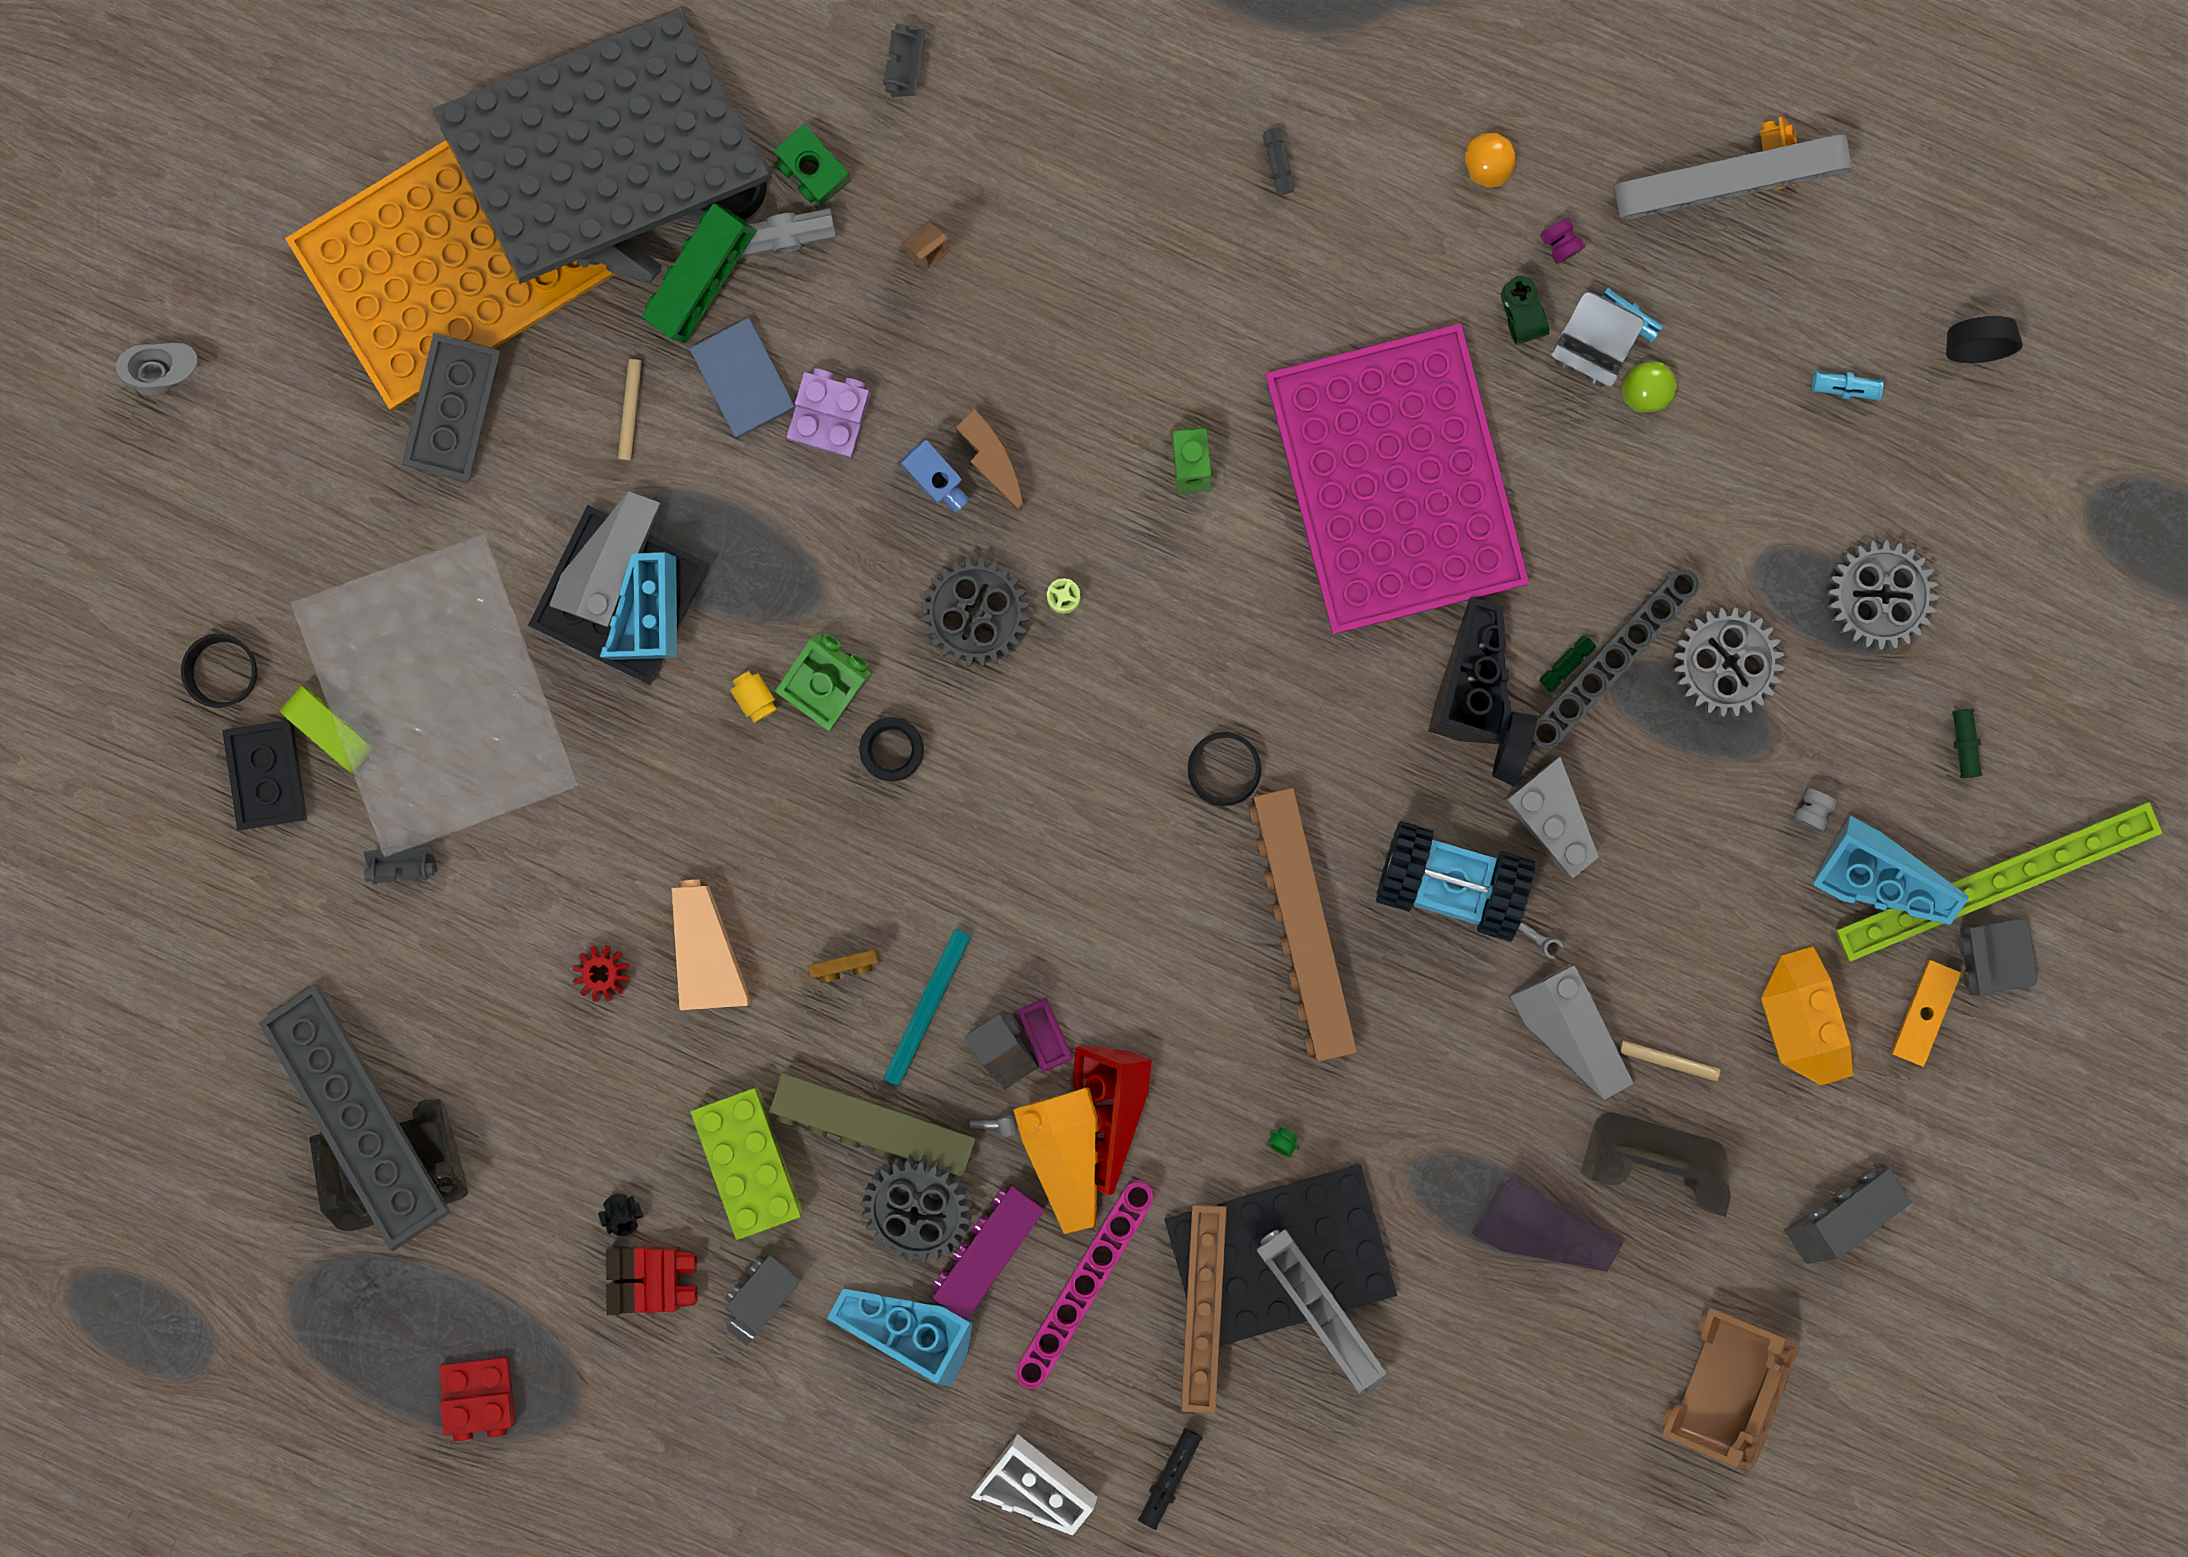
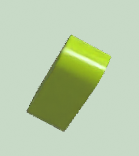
M301 685L279 711L336 762L354 774L376 747L371 742L368 744L364 741L362 734L346 720H340L338 713L318 696L314 697L316 694L310 689Z

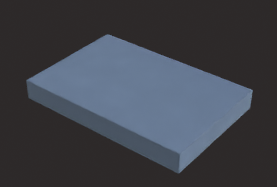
M749 318L689 348L736 439L795 409V405Z

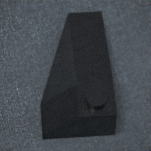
M1474 597L1469 598L1435 701L1428 729L1429 732L1463 742L1501 745L1504 743L1511 715V701L1508 700L1507 692L1509 676L1508 669L1505 667L1504 648L1506 647L1502 606Z

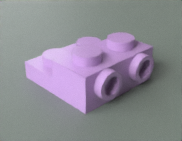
M814 368L812 374L804 372L795 401L796 407L786 437L787 440L852 459L871 396L869 390L864 389L865 383L855 379L846 378L844 383L831 380L833 374L821 369Z

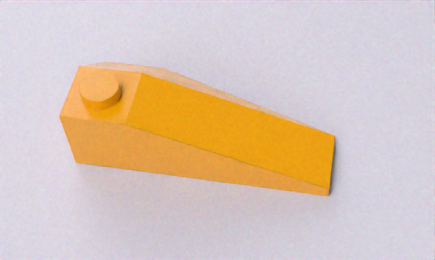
M1089 1087L1030 1102L1013 1109L1023 1145L1063 1233L1067 1234L1095 1227L1097 1225L1095 1164L1098 1163V1151H1095V1132H1098V1117Z

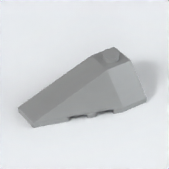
M628 491L562 572L549 606L611 629L609 625L612 616H615L621 597L619 593L631 554L643 553L661 503Z

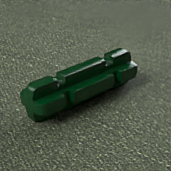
M1585 635L1580 637L1574 643L1575 647L1570 648L1551 667L1552 670H1548L1540 678L1539 682L1549 692L1554 691L1561 684L1560 680L1566 679L1584 661L1583 657L1589 656L1595 650L1596 645L1589 637Z

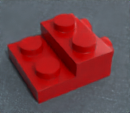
M509 1356L439 1365L443 1399L440 1401L444 1436L452 1435L453 1441H464L474 1438L473 1432L486 1431L487 1437H498L506 1435L507 1428H512L516 1424Z

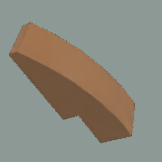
M929 222L900 244L915 266L920 267L923 272L950 252L947 237Z
M974 409L956 427L957 433L977 452V455L970 461L971 466L1020 512L1024 507L1012 463L1002 443L989 424Z

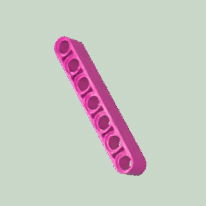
M1133 1180L1124 1187L1020 1358L1016 1369V1378L1023 1387L1035 1389L1044 1383L1151 1207L1153 1192L1145 1181ZM1135 1187L1143 1188L1147 1192V1200L1141 1205H1134L1128 1199L1129 1192ZM1116 1217H1124L1130 1223L1129 1230L1123 1234L1114 1233L1110 1227L1111 1221ZM1099 1246H1106L1112 1252L1111 1259L1106 1263H1099L1092 1256L1093 1251ZM1088 1275L1094 1280L1095 1285L1092 1290L1081 1292L1075 1286L1076 1279L1079 1276ZM1064 1304L1072 1305L1077 1311L1076 1317L1071 1321H1063L1057 1314L1058 1309ZM1045 1334H1053L1058 1338L1059 1345L1056 1349L1046 1350L1040 1345V1338ZM1028 1363H1035L1040 1367L1041 1375L1036 1379H1028L1023 1375L1022 1368Z

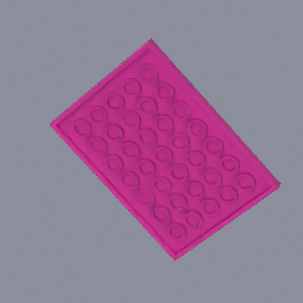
M1461 324L1265 373L1332 635L1467 601L1470 597L1479 598L1529 584Z

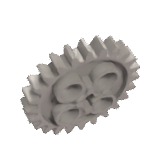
M1888 540L1881 543L1879 550L1874 541L1868 543L1867 552L1862 546L1854 548L1856 558L1849 553L1844 555L1843 558L1847 566L1842 564L1835 565L1834 568L1840 576H1832L1828 580L1836 585V589L1826 592V595L1835 597L1836 601L1829 604L1827 608L1838 610V614L1832 618V621L1842 620L1845 623L1839 632L1844 633L1851 630L1853 632L1850 639L1851 642H1855L1862 637L1863 648H1868L1873 641H1875L1877 651L1883 650L1886 641L1891 650L1898 647V639L1903 645L1910 644L1909 633L1916 638L1920 637L1922 633L1918 625L1923 627L1930 626L1931 623L1925 615L1937 612L1936 609L1929 606V602L1939 599V596L1930 594V589L1936 587L1938 582H1928L1927 577L1933 573V569L1923 571L1921 566L1926 559L1923 557L1914 561L1912 558L1915 549L1913 548L1903 554L1902 543H1897L1892 550H1890ZM1862 569L1869 570L1873 575L1874 580L1870 587L1863 585L1860 581L1859 575ZM1896 571L1904 573L1907 577V584L1904 588L1897 587L1893 581ZM1882 590L1885 594H1911L1912 599L1890 598L1882 602L1880 597H1854L1853 592L1875 593ZM1862 602L1868 604L1872 610L1869 620L1862 619L1858 614V606ZM1895 604L1900 605L1905 610V619L1902 622L1896 621L1892 616L1891 611Z
M1735 607L1731 609L1729 616H1726L1723 608L1717 609L1716 618L1708 611L1704 613L1705 623L1697 618L1692 620L1695 631L1689 628L1683 629L1682 632L1688 638L1687 641L1678 640L1675 643L1683 649L1682 653L1672 655V658L1681 661V666L1672 669L1673 672L1683 674V678L1676 682V684H1687L1688 689L1683 696L1688 697L1694 694L1696 696L1693 704L1694 707H1698L1703 702L1706 703V714L1711 713L1715 707H1718L1719 717H1724L1729 708L1732 716L1737 717L1740 713V706L1747 714L1751 713V702L1759 707L1763 706L1764 701L1761 695L1763 694L1768 697L1774 695L1769 684L1777 685L1781 682L1777 677L1773 676L1774 672L1784 670L1783 666L1775 664V659L1784 656V653L1774 652L1773 647L1778 645L1780 640H1769L1768 636L1773 631L1772 627L1763 631L1760 629L1763 618H1759L1753 623L1750 622L1751 611L1745 612L1741 618L1738 616V609ZM1726 630H1732L1737 634L1738 644L1735 648L1728 647L1724 643L1723 635ZM1710 638L1714 639L1721 653L1710 645L1708 641ZM1702 650L1708 652L1712 657V663L1708 669L1702 668L1697 663V654ZM1732 656L1734 658V661L1731 663L1732 668L1724 669L1721 665L1725 661L1724 657ZM1748 656L1754 657L1759 663V670L1756 674L1748 673L1744 667L1745 659ZM1736 672L1747 681L1748 685L1746 687L1741 684ZM1721 677L1728 678L1733 684L1732 692L1729 695L1722 694L1718 689V681Z

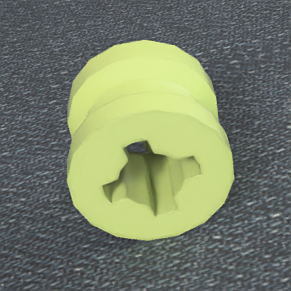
M1066 578L1057 579L1052 582L1047 591L1048 604L1052 610L1060 614L1074 611L1080 602V590L1076 583Z

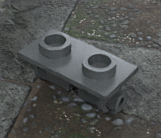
M896 24L895 30H891L889 54L897 56L896 61L892 59L887 60L885 79L883 80V84L886 86L885 91L891 93V97L915 96L926 29L909 30L907 25Z
M431 845L364 851L368 867L364 869L365 881H371L373 885L383 882H395L397 875H401L403 881L428 880L429 876H434L435 872H438Z

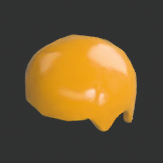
M1497 132L1482 133L1470 140L1466 148L1464 161L1470 179L1474 183L1485 188L1500 187L1510 180L1515 169L1516 156L1513 145L1507 138Z

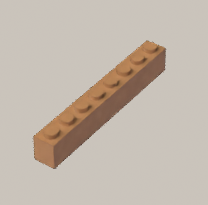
M1289 788L1253 797V805L1248 806L1252 825L1258 824L1261 837L1256 838L1260 858L1266 857L1269 870L1264 871V877L1268 891L1274 890L1277 903L1272 904V910L1276 924L1282 923L1285 936L1280 937V943L1284 957L1290 956L1293 969L1288 970V976L1292 990H1299L1301 1002L1295 1004L1300 1023L1306 1022L1309 1035L1303 1036L1308 1056L1314 1055L1315 1061L1320 1062L1357 1053L1294 789Z

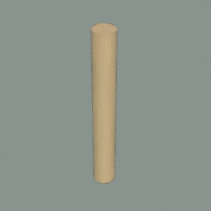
M628 359L618 460L631 461L642 364L641 360Z
M1622 1040L1619 1047L1620 1054L1717 1082L1720 1076L1719 1068Z

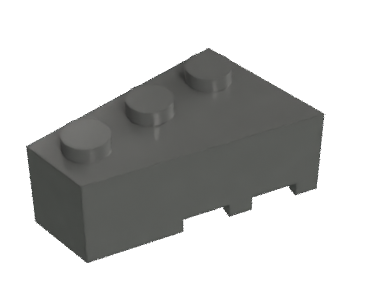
M1003 1011L970 1031L965 1036V1039L983 1067L991 1075H994L996 1081L1000 1082L1004 1089H1007L1039 1067L1019 1038L1018 1034H1020L1022 1029L1013 1015L1005 1016Z
M1871 1168L1857 1177V1183L1839 1190L1832 1196V1199L1784 1229L1806 1264L1839 1259L1912 1203L1890 1168L1879 1171Z

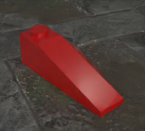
M1076 1046L1073 1070L1074 1090L1089 1087L1098 1117V1132H1095V1151H1098V1163L1095 1164V1184L1098 1191L1112 1195L1115 1192L1149 1092L1152 1059L1128 1050Z

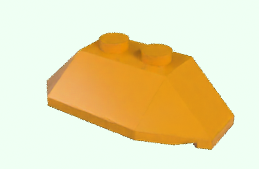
M1814 946L1781 955L1760 997L1779 1062L1820 1086L1853 1076L1851 1044L1831 979Z

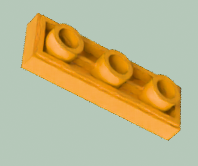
M1927 960L1891 1049V1055L1921 1067L1925 1066L1961 972ZM1924 1007L1929 1011L1926 1019H1922L1920 1015Z

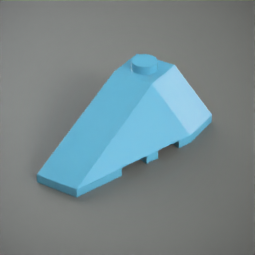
M1852 816L1848 818L1833 840L1813 881L1815 887L1844 902L1854 903L1855 901L1874 904L1876 909L1886 910V908L1905 911L1909 916L1949 925L1953 922L1969 897L1882 832Z
M842 1289L827 1317L828 1320L939 1385L951 1387L967 1358L972 1323L945 1307Z

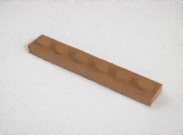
M1192 1204L1181 1399L1182 1412L1216 1413L1226 1206Z

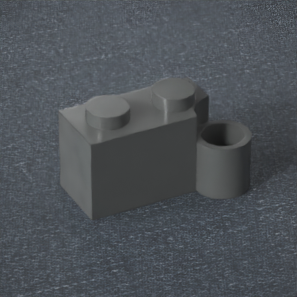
M771 1255L766 1260L759 1256L747 1271L751 1278L743 1287L737 1283L724 1298L729 1302L725 1309L735 1317L726 1329L745 1345L752 1341L801 1282Z

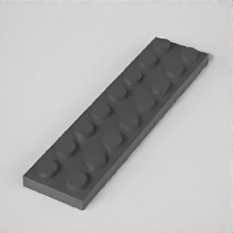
M313 985L258 1023L389 1250L395 1251L451 1213L318 986Z

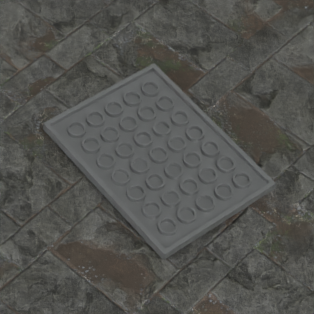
M680 9L432 108L433 116L519 284L768 181V172Z

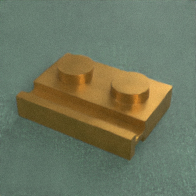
M878 949L808 965L811 979L819 977L820 983L840 979L839 972L852 969L853 975L873 971L872 964L879 963L880 957Z

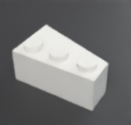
M1018 1434L978 1482L971 1498L979 1501L983 1499L1002 1507L1001 1509L1012 1513V1511L1026 1515L1033 1518L1032 1520L1070 1535H1073L1094 1510L1098 1498Z

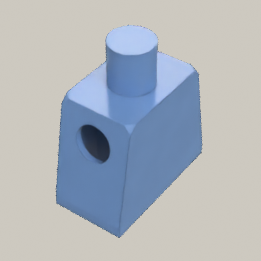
M921 440L898 462L902 469L935 503L943 500L956 513L970 500L957 486L962 479L927 440ZM937 472L945 479L944 484L939 488L932 482V477Z

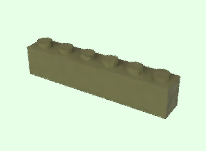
M788 1072L782 1073L769 1110L770 1113L776 1114L775 1120L794 1126L797 1121L809 1125L807 1131L826 1137L827 1133L830 1132L841 1136L839 1142L856 1148L859 1147L860 1143L873 1147L871 1152L881 1157L891 1159L892 1154L904 1157V1164L909 1155H912L915 1163L918 1164L922 1156H926L927 1165L932 1166L936 1160H939V1170L943 1171L947 1167H951L949 1174L951 1179L955 1178L956 1175L964 1176L977 1136Z

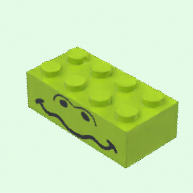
M759 1086L690 1111L736 1240L797 1219L804 1214Z

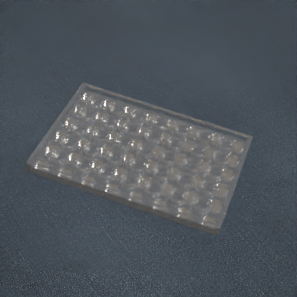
M485 534L290 602L385 858L578 788Z

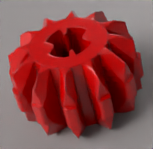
M604 945L601 955L597 946H591L590 954L592 959L587 954L580 953L578 957L585 965H574L572 968L575 972H582V977L575 978L573 983L574 985L586 984L580 992L582 996L588 995L593 990V1002H599L602 992L607 1002L612 1001L613 993L611 988L616 993L623 994L625 990L618 982H630V976L621 975V970L630 968V964L626 962L618 965L617 962L623 956L621 951H617L610 958L611 946ZM606 966L609 972L605 974L609 975V978L597 981L594 976L598 974L594 972L595 968Z

